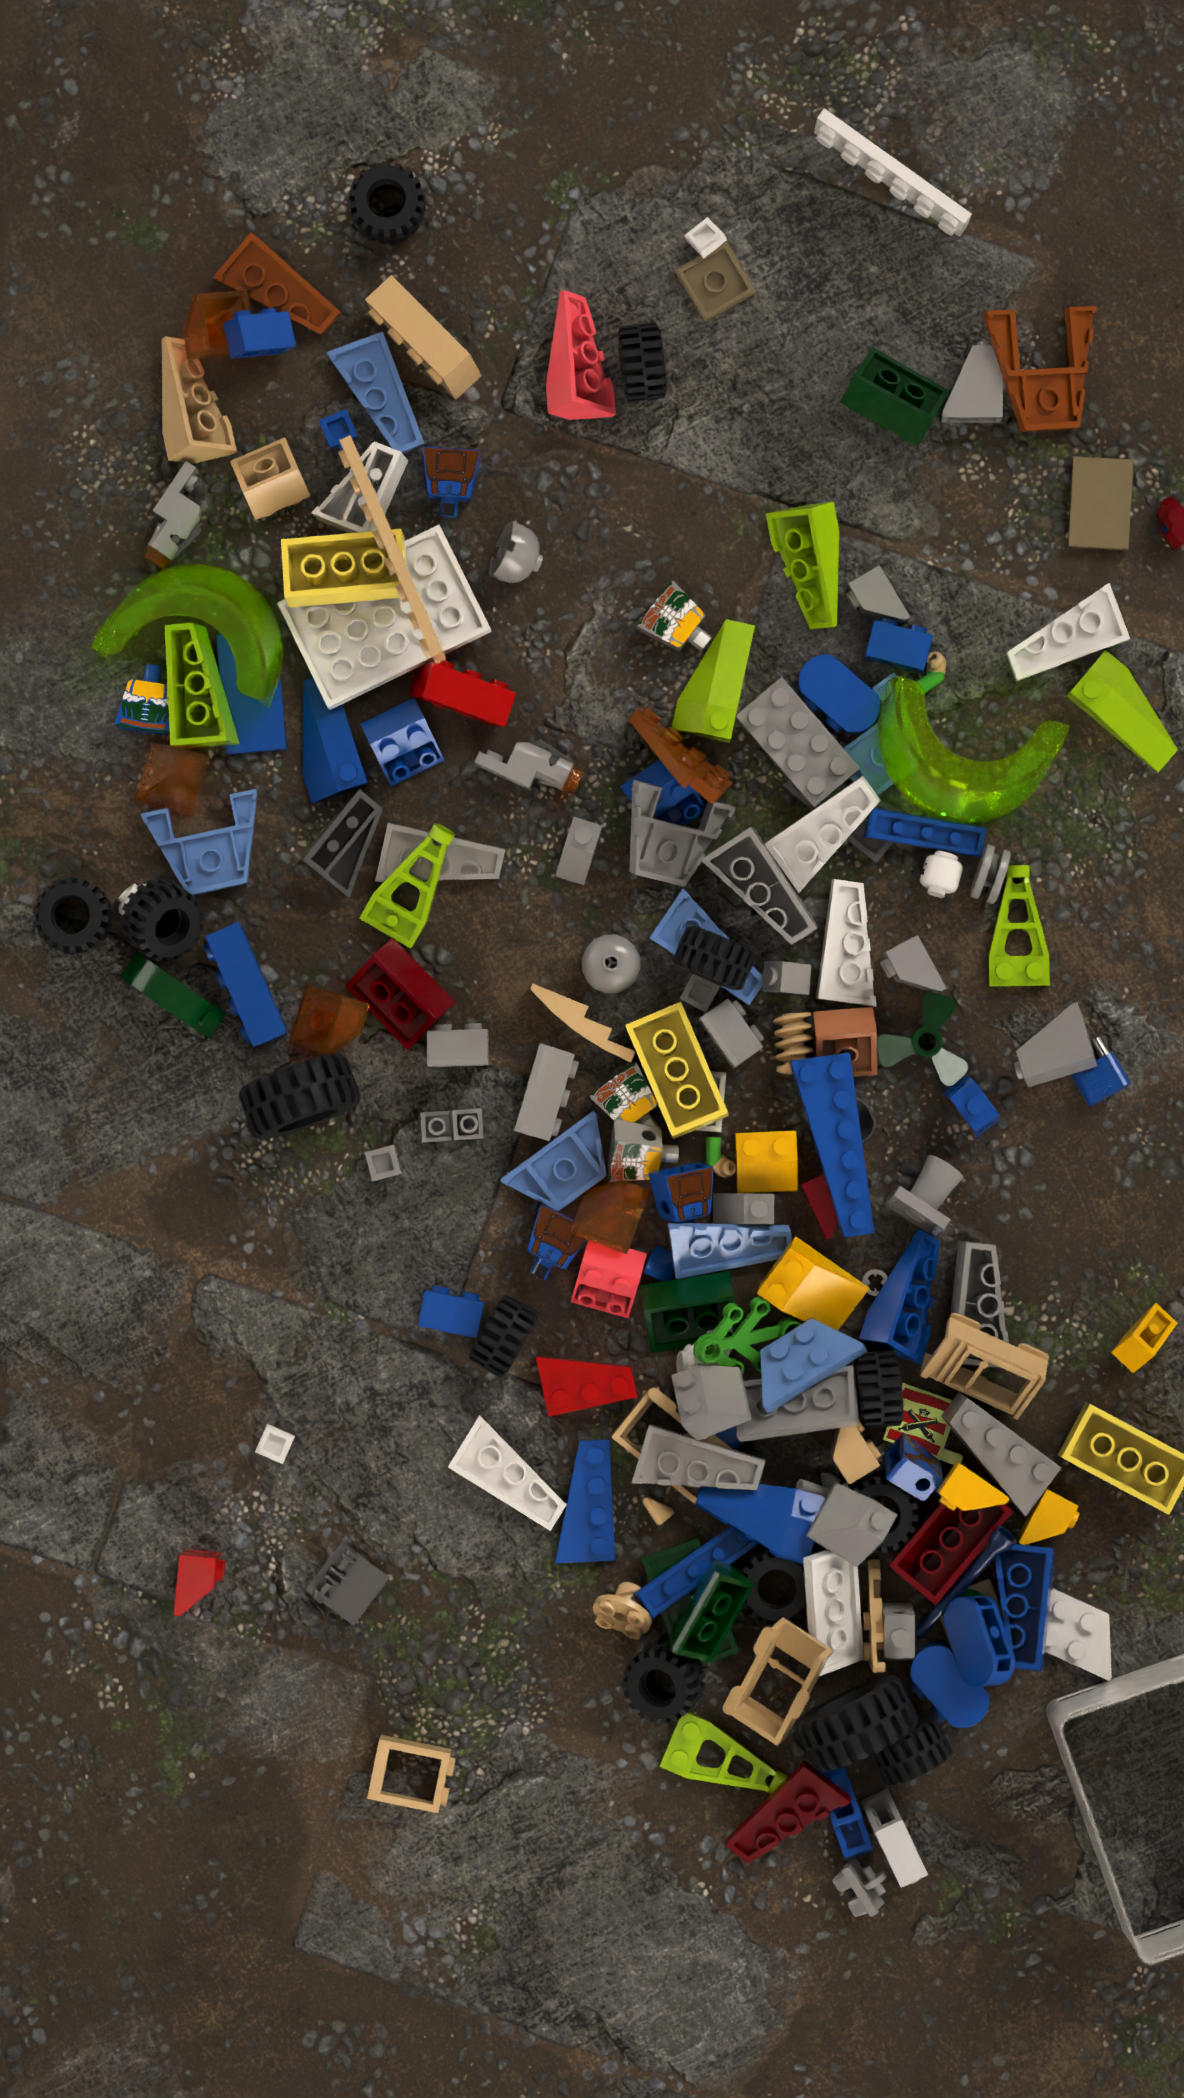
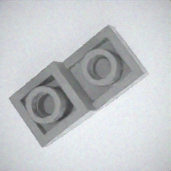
M481 1108L418 1113L420 1143L483 1138Z

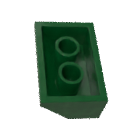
M872 347L853 376L840 403L846 405L851 411L860 413L874 421L879 427L886 428L897 434L902 440L919 446L950 391Z
M730 1271L640 1285L651 1353L680 1349L688 1344H695L699 1337L718 1326L719 1320L722 1321L724 1318L722 1314L724 1307L729 1303H735ZM736 1310L731 1312L730 1317L735 1314ZM738 1323L733 1324V1333L737 1330ZM728 1331L725 1337L732 1336L733 1333Z
M713 1561L706 1570L697 1591L690 1598L689 1605L683 1616L676 1623L675 1630L669 1639L671 1651L678 1655L711 1662L755 1583L733 1566Z

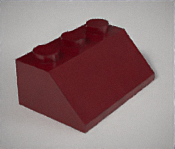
M394 938L375 952L345 985L407 1050L422 1038L456 1003Z

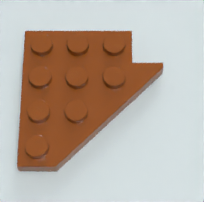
M640 707L628 719L684 789L689 785L713 804L733 784L729 780L730 774L719 765L714 767L705 760L707 756L703 751L695 746L690 748L682 741L684 737L674 728L669 727L667 729L659 722L660 717L651 709L646 708L644 710Z

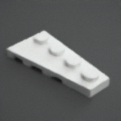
M479 1415L448 1468L551 1531L567 1504Z

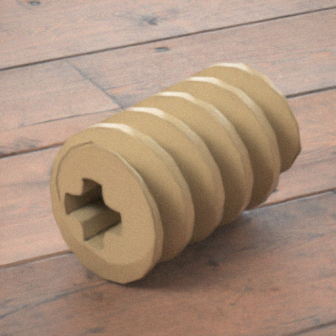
M811 1012L782 1014V1016L773 1020L774 1024L782 1026L781 1029L774 1032V1035L783 1038L782 1041L775 1043V1048L784 1050L783 1053L775 1056L776 1060L784 1062L783 1065L776 1068L777 1072L793 1075L789 1061L806 1059L805 1055L813 1051V1048L804 1045L805 1042L813 1039V1036L804 1033V1030L811 1028L812 1024L803 1021L804 1018L811 1015Z

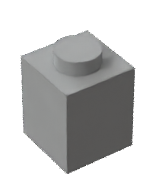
M764 961L762 991L809 995L811 965L783 961Z

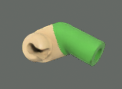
M934 651L928 655L926 675L913 683L921 696L945 679L946 659L940 652Z
M706 1137V1165L713 1166V1171L718 1176L727 1178L735 1174L736 1164L721 1153V1137Z

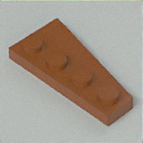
M253 232L245 238L212 277L269 308H276L277 312L289 311L290 319L320 335H324L342 314L338 308Z

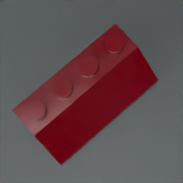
M940 1503L891 1561L889 1566L936 1605L991 1539V1533L998 1526H1002L1014 1511L1005 1504L967 1511L957 1507L953 1511L943 1503Z

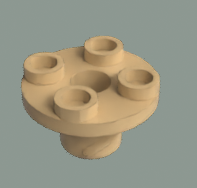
M623 1582L619 1584L615 1595L607 1594L597 1597L593 1605V1612L596 1615L595 1623L604 1629L613 1628L623 1632L628 1638L640 1639L641 1635L649 1630L652 1623L650 1614L642 1607V1604L634 1594L641 1587L631 1582Z

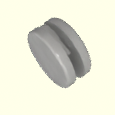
M987 844L973 879L970 897L978 899L983 886L989 887L986 902L994 904L1008 869L1011 852L1003 849L999 856L994 854L995 846Z

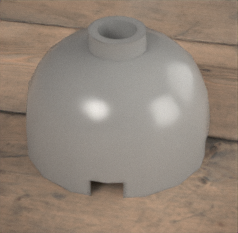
M514 521L509 522L497 541L496 547L499 548L496 559L491 558L489 576L504 582L517 583L529 577L532 571L537 572L542 564L543 555L539 554L540 543L535 533L524 525Z
M617 934L602 935L594 939L585 948L581 959L582 972L587 983L595 990L605 994L620 993L629 989L637 980L641 970V959L636 946L627 938ZM610 957L615 958L617 961H612ZM606 959L609 961L608 966L605 964Z

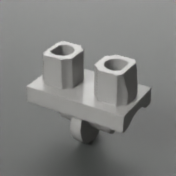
M857 1858L848 1860L843 1869L833 1878V1883L838 1891L842 1893L852 1887L857 1895L848 1902L849 1909L854 1917L867 1913L872 1917L878 1914V1909L885 1903L880 1895L886 1892L881 1882L887 1878V1875L884 1871L875 1874L870 1865L863 1869Z

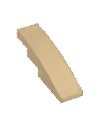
M532 984L531 991L556 1017L573 1031L602 1050L631 1063L636 1051L609 1041L608 1038L612 1028L585 1018L589 1006Z

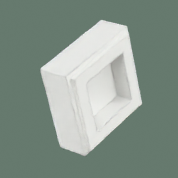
M708 217L684 235L687 242L703 258L727 241L725 234Z
M267 1424L255 1452L283 1464L295 1435Z

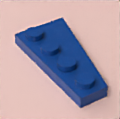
M610 1439L579 1440L555 1563L615 1561Z

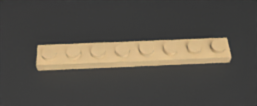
M350 435L340 439L343 450L338 452L345 469L351 467L355 475L350 478V482L356 496L361 493L364 496L366 503L361 505L368 522L372 520L375 522L378 530L372 533L379 549L385 547L389 557L385 558L384 561L390 575L397 574L401 584L395 587L402 603L408 601L412 611L407 613L412 627L414 630L420 628L424 638L418 641L425 657L432 655L435 664L444 661L446 657L352 437Z

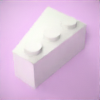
M374 441L360 458L385 514L406 468L408 459L402 452ZM350 468L347 476L339 485L336 484L330 491L331 494L319 507L317 506L312 511V514L320 522L347 533L376 531L378 529L374 520L368 522L361 505L366 503L363 494L361 493L356 496L350 482V478L355 476L352 468Z

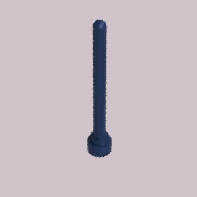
M998 1526L991 1533V1539L988 1541L989 1546L915 1628L916 1638H923L945 1614L949 1603L964 1593L998 1553L1008 1552L1016 1544L1017 1541L1010 1531L1002 1526Z

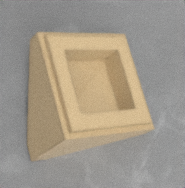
M647 1495L642 1497V1502L656 1525H661L675 1513L671 1507Z

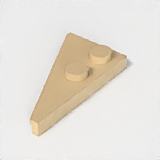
M867 1559L868 1612H863V1630H869V1642L863 1643L864 1661H869V1666L873 1672H885V1662L881 1660V1650L884 1648L882 1598H880V1559Z

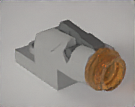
M185 461L153 509L154 514L162 519L163 522L162 524L158 522L151 540L145 547L147 551L143 556L161 569H164L167 564L170 565L173 560H176L201 534V528L198 523L201 519L202 509L184 496L186 491L191 493L199 481L197 475L199 472L195 466Z
M541 739L533 744L517 742L507 764L502 762L503 756L490 750L486 754L479 751L474 762L476 766L530 790L534 780L537 779L539 784L558 788L565 793L567 790L574 793L584 771L578 769V765L572 763L571 759Z

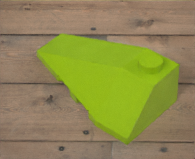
M834 501L766 513L771 544L775 553L780 552L786 565L783 569L787 578H792L797 589L796 599L810 629L837 626L839 527Z
M728 619L724 621L677 700L672 728L681 733L730 743L755 625Z
M1105 650L1066 695L1157 773L1177 752V747L1129 669L1108 651Z

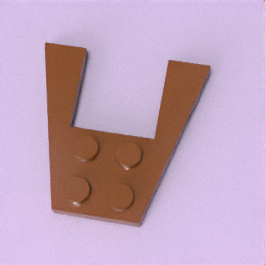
M1096 306L1068 307L1064 309L1069 368L1020 370L1015 309L983 312V318L1020 432L1065 430L1080 427L1085 396L1083 385L1085 373H1088L1089 367L1087 356L1089 344L1092 343L1094 329L1091 328L1093 314H1096L1097 310Z

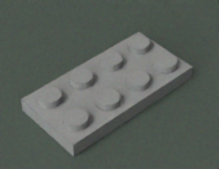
M782 677L736 715L738 721L813 808L860 769Z
M853 1365L842 1367L769 1414L763 1407L762 1379L743 1381L751 1420L737 1425V1438L740 1442L859 1425L856 1370Z

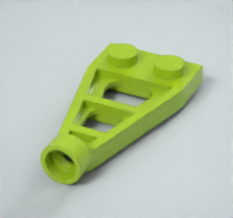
M434 823L424 841L373 893L359 919L411 949L428 921L447 848L455 834L446 827ZM433 839L441 843L442 845L436 846L433 843ZM419 857H425L433 863V868L426 882L410 874L411 867ZM404 882L414 885L420 892L417 907L413 911L398 905L391 898L392 893Z
M1030 865L1008 866L1005 886L988 954V987L1050 985L1049 952L1029 881ZM1012 878H1023V881L1016 884L1012 881ZM1013 899L1025 901L1028 920L1025 923H1011L1008 920L1009 904ZM1023 929L1029 934L1032 944V951L1029 955L1010 956L1005 952L1006 939L1010 931Z
M687 1712L678 1720L660 1763L661 1768L687 1779L762 1790L770 1794L787 1778V1774L772 1768L714 1723L690 1712ZM712 1740L724 1749L725 1759L721 1766L711 1768L700 1766L697 1763L696 1757L703 1741ZM738 1755L753 1765L752 1773L748 1778L728 1773L727 1769L733 1756ZM772 1775L773 1777L771 1779V1782L769 1785H767L766 1778L767 1776Z

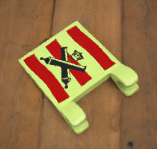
M902 1383L904 1417L901 1425L887 1427L883 1440L894 1443L904 1432L937 1459L952 1465L956 1461L962 1463L963 1456L961 1454L944 1448L951 1428L941 1415L952 1400Z

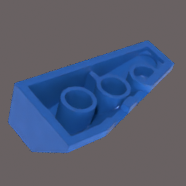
M314 678L304 680L303 778L312 804L369 786L343 704L329 710Z
M917 1230L869 1308L859 1337L861 1341L876 1350H894L897 1357L918 1364L922 1363L931 1331V1325L926 1324L928 1307H933L934 1297H930V1284L936 1278L939 1240L923 1230Z
M759 1484L757 1490L701 1486L696 1506L724 1524H731L745 1533L744 1536L752 1542L756 1540L769 1548L768 1552L774 1556L804 1565L803 1558L810 1556L815 1542L807 1537L806 1534L826 1497L799 1489Z

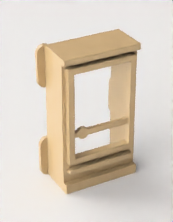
M952 1313L947 1321L945 1337L933 1355L924 1354L920 1376L925 1379L928 1377L935 1379L944 1385L1014 1415L1013 1418L1018 1420L1046 1380L1048 1354L1024 1343L1015 1347L980 1331V1323L959 1313ZM969 1354L983 1359L979 1361V1367L975 1372L960 1367ZM988 1362L1027 1379L1020 1391L1015 1393L988 1381L979 1374L984 1368L988 1367Z
M648 1388L611 1435V1438L638 1459L641 1449L627 1439L626 1436L653 1402L681 1424L679 1412L676 1411V1404L657 1388ZM715 1435L702 1439L703 1441L732 1449ZM671 1485L696 1505L700 1487Z
M784 1617L772 1627L767 1626L762 1630L753 1647V1651L757 1655L741 1686H734L731 1689L723 1705L724 1713L733 1716L777 1746L790 1734V1730L796 1719L803 1712L810 1698V1693L828 1658L834 1651ZM775 1647H778L811 1669L806 1680L781 1665L777 1659L770 1658ZM767 1663H770L772 1668L779 1669L802 1684L785 1719L750 1697Z

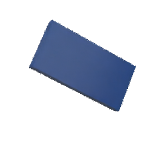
M277 630L216 634L220 678L240 743L226 745V754L287 750Z

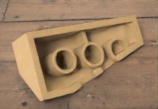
M165 336L162 338V434L168 460L182 463L187 461L190 464L236 453L237 448L231 423L227 415H221L215 403L218 397L214 390L209 391L202 377L205 371L190 341Z

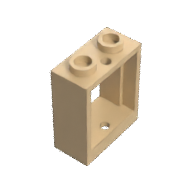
M381 1735L367 1799L439 1813L440 1805L446 1806L450 1790V1788L444 1787L446 1775H453L456 1758L450 1757L452 1749ZM390 1749L441 1759L433 1801L382 1791Z

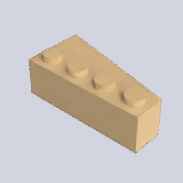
M392 275L365 299L370 307V310L367 312L369 316L379 326L384 323L389 329L387 331L388 335L398 345L402 343L408 349L407 354L417 365L422 364L427 369L426 373L437 385L441 384L455 400L482 376L470 353Z

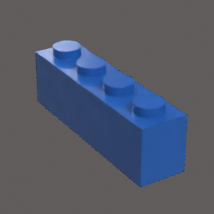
M234 923L205 936L208 943L203 945L210 962L216 960L220 970L215 972L221 988L227 987L232 997L227 1002L234 1017L239 1015L244 1026L240 1027L239 1030L245 1043H251L256 1048L289 1034L241 923Z

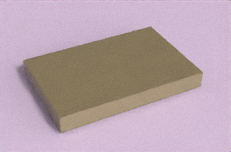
M1073 456L1067 547L1128 551L1133 460Z

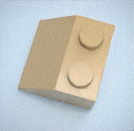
M285 437L230 461L255 520L270 516L280 509L298 504L303 499L310 497Z

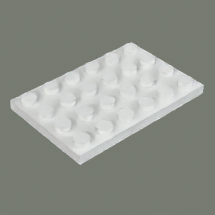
M440 525L406 540L407 568L444 655L492 632ZM401 598L291 608L285 599L277 603L329 710L433 660L432 655L425 657L418 641L424 638L420 628L413 629L407 613L412 611L408 601L402 603Z

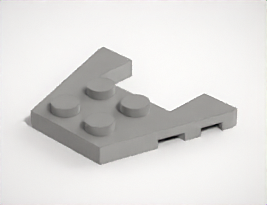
M634 779L632 786L629 872L638 876L685 887L702 862L701 859L706 856L704 851L712 839L716 840L722 832L720 827L727 817H732L736 808L717 801L713 804L707 801L698 829L654 818L653 815L662 788Z

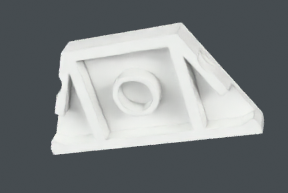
M1052 1588L1045 1652L1110 1681L1112 1673L1109 1614Z

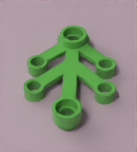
M758 1296L751 1300L749 1304L751 1312L733 1335L725 1337L733 1324L738 1323L743 1318L742 1308L735 1303H729L722 1311L724 1318L712 1334H704L697 1339L694 1344L693 1353L696 1359L702 1363L717 1362L721 1366L733 1367L737 1364L736 1367H739L743 1374V1363L737 1358H729L723 1353V1351L735 1349L747 1358L757 1371L761 1372V1364L758 1365L761 1353L750 1345L780 1338L800 1326L801 1323L793 1317H785L780 1319L775 1326L751 1331L758 1321L770 1311L769 1302ZM763 1303L762 1307L757 1310V1307ZM736 1310L735 1314L730 1317L731 1312Z

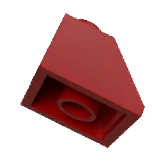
M185 1549L179 1555L174 1616H181L210 1592L218 1582H221L225 1576L226 1560H221L222 1552Z

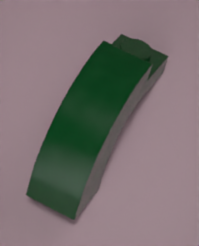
M139 952L134 955L120 975V977L144 995L208 1038L211 1037L226 1015L224 1011L185 986Z

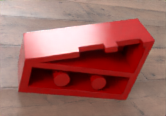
M445 660L437 664L435 662H426L424 665L416 668L407 697L415 698V700L416 698L434 703L436 707L453 710L465 717L495 727H505L516 696V692L508 690L509 684L492 679L491 683L481 680L482 674L469 669H465L464 673L453 669V663Z
M536 1355L548 1417L637 1397L632 1369L629 1365Z

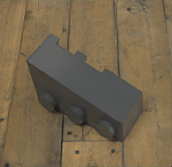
M356 789L300 859L350 898L352 888L361 869L364 856L383 808L360 789Z

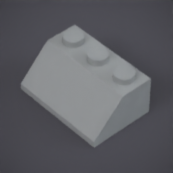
M539 1044L514 1131L550 1141L551 1135L558 1136L562 1122L561 1119L557 1118L559 1108H566L571 1092L565 1089L568 1078H575L579 1064L578 1061H574L575 1054L545 1044Z

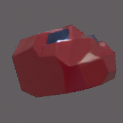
M1167 497L1159 503L1157 518L1159 519L1158 531L1175 552L1184 545V508L1175 498Z

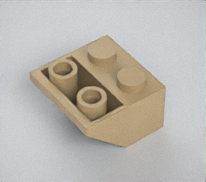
M859 1419V1425L835 1429L830 1450V1456L849 1485L880 1466L876 1459L881 1455L870 1438L866 1441L863 1439L860 1433L865 1429Z

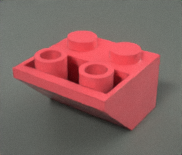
M589 1237L571 1302L629 1318L647 1253Z

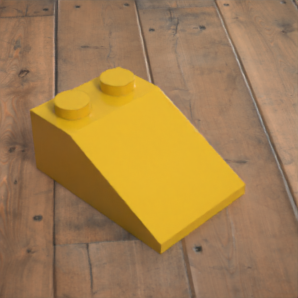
M795 1236L762 1280L757 1294L789 1315L805 1322L813 1318L838 1331L867 1293L869 1287Z

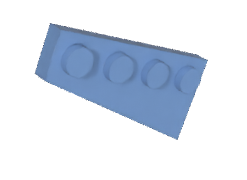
M383 331L326 352L391 448L406 453L425 446Z

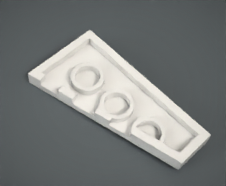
M1110 583L1006 653L1016 682L1130 640Z
M862 776L768 840L764 845L798 893H800L880 802V799L865 777Z
M832 879L816 999L877 1007L876 996H874L873 969H871L870 939H868L866 923L868 921L864 883Z

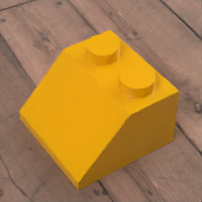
M796 1131L735 1133L737 1193L798 1191Z

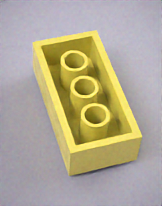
M391 529L407 566L406 542L402 529ZM374 531L281 539L284 598L290 608L400 598L395 586L401 583L397 574L390 575L384 561L389 555L385 547L379 549L372 533Z
M681 1002L625 1025L673 1139L729 1116Z
M1085 1402L1058 1456L1169 1515L1184 1488V1454Z

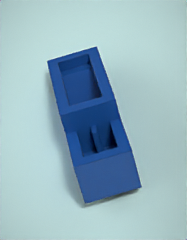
M842 1766L825 1772L819 1771L851 1796V1803L842 1808L839 1806L829 1812L845 1861L873 1852L874 1849L845 1767Z

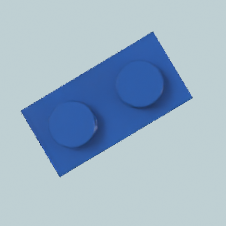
M267 308L259 311V314H251V310H243L234 313V318L223 323L231 359L283 354L296 347L289 311L277 312L276 308Z
M881 618L880 621L874 620L864 659L922 674L933 635L927 634L926 628L916 625H910L909 629L897 626L898 621L893 619Z
M436 1285L432 1286V1290H425L418 1326L473 1338L478 1337L485 1301L479 1300V1294L462 1291L461 1296L449 1294L450 1288Z

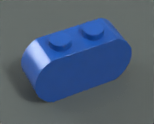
M833 655L813 657L803 666L797 683L799 695L812 713L815 714L818 711L826 718L824 723L835 733L841 730L846 735H858L867 731L875 723L880 712L879 695Z
M988 1596L958 1597L952 1600L945 1610L943 1623L962 1680L972 1687L1001 1685L1007 1682L1014 1671L1015 1658L996 1602Z
M931 1642L920 1646L915 1651V1658L909 1661L908 1666L909 1677L914 1682L910 1687L921 1700L925 1697L930 1700L934 1705L930 1710L939 1721L943 1723L947 1720L952 1726L958 1728L971 1727L980 1722L986 1715L989 1707V1694L983 1686L972 1687L962 1680L955 1656L947 1645Z

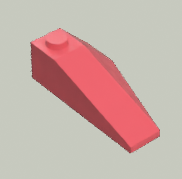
M566 290L561 291L559 294L546 380L548 413L568 420L613 417L616 415L614 386L611 377L606 378L601 362L605 361L603 351H597L593 338L596 329L586 297Z

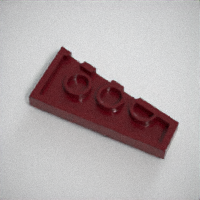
M804 1760L725 1839V1846L749 1863L780 1845V1841L791 1834L795 1836L802 1832L804 1827L813 1821H820L829 1816V1812L839 1806L842 1808L851 1803V1796Z

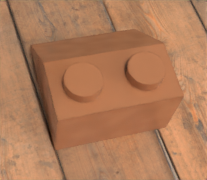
M873 1007L813 1012L815 1057L850 1053L853 1077L878 1075L877 1029Z

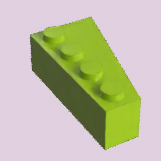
M196 623L165 625L170 746L185 749L240 744L206 627Z

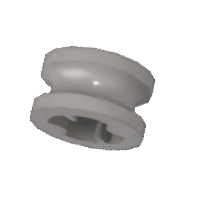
M870 1269L862 1276L861 1282L866 1286L870 1284L868 1277L872 1274L874 1277L877 1274L882 1277L880 1281L882 1287L888 1279L887 1275L879 1269ZM874 1288L873 1291L869 1289L867 1293L872 1296H877L881 1289H879L878 1291L876 1288Z

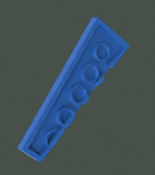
M850 1053L789 1061L799 1097L802 1099L806 1112L807 1123L814 1138V1146L822 1164L823 1175L830 1191V1198L842 1237L874 1233Z

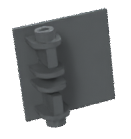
M341 1541L306 1588V1591L312 1594V1598L320 1604L324 1603L354 1626L390 1577Z

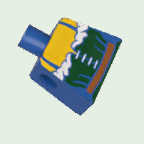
M145 664L143 681L129 679L114 726L118 729L170 736L167 684H161L162 666Z

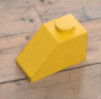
M1154 1303L1127 1331L1111 1353L1134 1373L1155 1356L1177 1325V1322L1157 1303Z
M956 1461L936 1490L942 1495L939 1501L953 1511L957 1507L967 1511L1006 1504L1010 1499L958 1461Z
M1046 1488L1032 1507L1016 1537V1541L1022 1545H1027L1065 1533L1067 1528L1072 1529L1080 1515L1077 1512L1079 1506Z

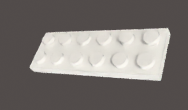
M825 108L817 117L814 134L817 135L816 139L823 146L829 149L833 146L842 153L840 156L843 160L852 166L856 164L866 170L865 174L868 178L876 183L882 181L890 187L889 191L899 200L904 201V199L910 201L915 205L913 208L917 213L925 218L931 216L939 222L938 227L948 235L956 234L958 237L961 236L968 225L972 213Z

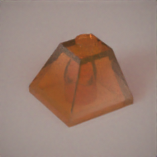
M248 290L193 295L183 328L187 360L230 355L223 323L234 318L233 314L236 312L251 310Z
M151 742L135 800L194 816L209 758L204 754Z
M306 985L289 1043L331 1055L362 1033L370 1004Z
M624 1180L588 1189L585 1191L570 1233L627 1254L650 1190Z

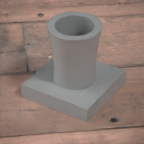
M928 1155L911 1191L909 1192L902 1186H899L889 1194L883 1204L921 1230L935 1237L946 1228L951 1220L939 1212L938 1209L964 1177L946 1161L936 1156Z

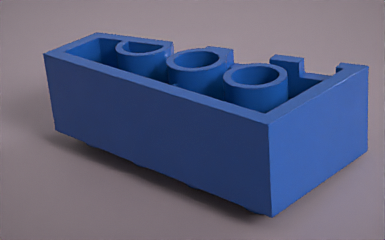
M1015 1544L1008 1552L998 1553L995 1557L1004 1628L1015 1658L1014 1669L1043 1672L1055 1550L1053 1548Z

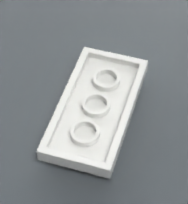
M828 1549L803 1558L808 1634L834 1650L820 1676L864 1660L858 1567L850 1564Z

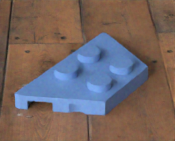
M592 1111L500 1179L502 1183L556 1211H560L607 1176L596 1113Z
M811 1318L760 1350L762 1401L766 1412L769 1414L867 1352L862 1342Z

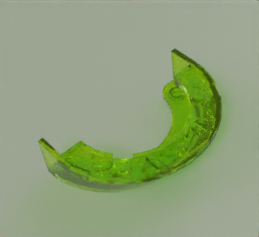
M204 564L174 566L144 579L125 596L99 629L91 646V649L96 654L106 658L107 654L114 655L120 653L133 636L138 637L142 627L157 619L181 615L203 620L216 628L230 645L236 664V684L239 691L247 697L257 699L264 707L270 708L283 662V642L281 641L278 621L261 593L237 574L220 567Z
M897 676L888 680L880 709L877 733L878 746L880 747L885 764L884 768L894 786L901 791L912 805L941 820L956 823H978L992 820L1011 812L1034 793L1060 751L1067 737L1070 725L1050 720L1043 722L1037 727L1028 742L1012 755L995 761L969 760L953 753L934 734L926 715L923 687L914 680Z

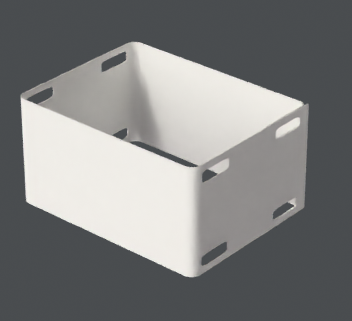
M1184 1654L1050 1701L1046 1707L1048 1721L1122 1931L1140 1958L1146 1963H1156L1184 1953L1183 1949L1154 1959L1157 1956L1184 1947V1919L1137 1936L1133 1935L1066 1745L1062 1726L1070 1718L1170 1683L1183 1681ZM1090 1708V1709H1088V1710H1085V1711L1076 1713V1712H1078V1711H1081V1710ZM1180 1924L1178 1927L1141 1939L1149 1934Z

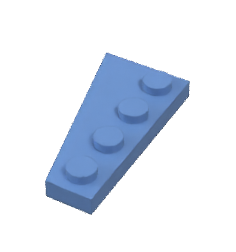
M684 888L649 938L673 955H675L687 926H696L729 939ZM752 966L742 990H732L721 985L719 986L747 1005H750L763 985L762 975Z
M667 1223L673 1271L676 1279L778 1260L792 1241L789 1225Z

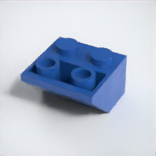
M415 698L360 724L390 786L444 761L443 755Z
M660 759L620 786L631 805L634 779L661 787L662 791L653 817L681 825H686L704 813L706 807L697 791L689 785L684 789Z

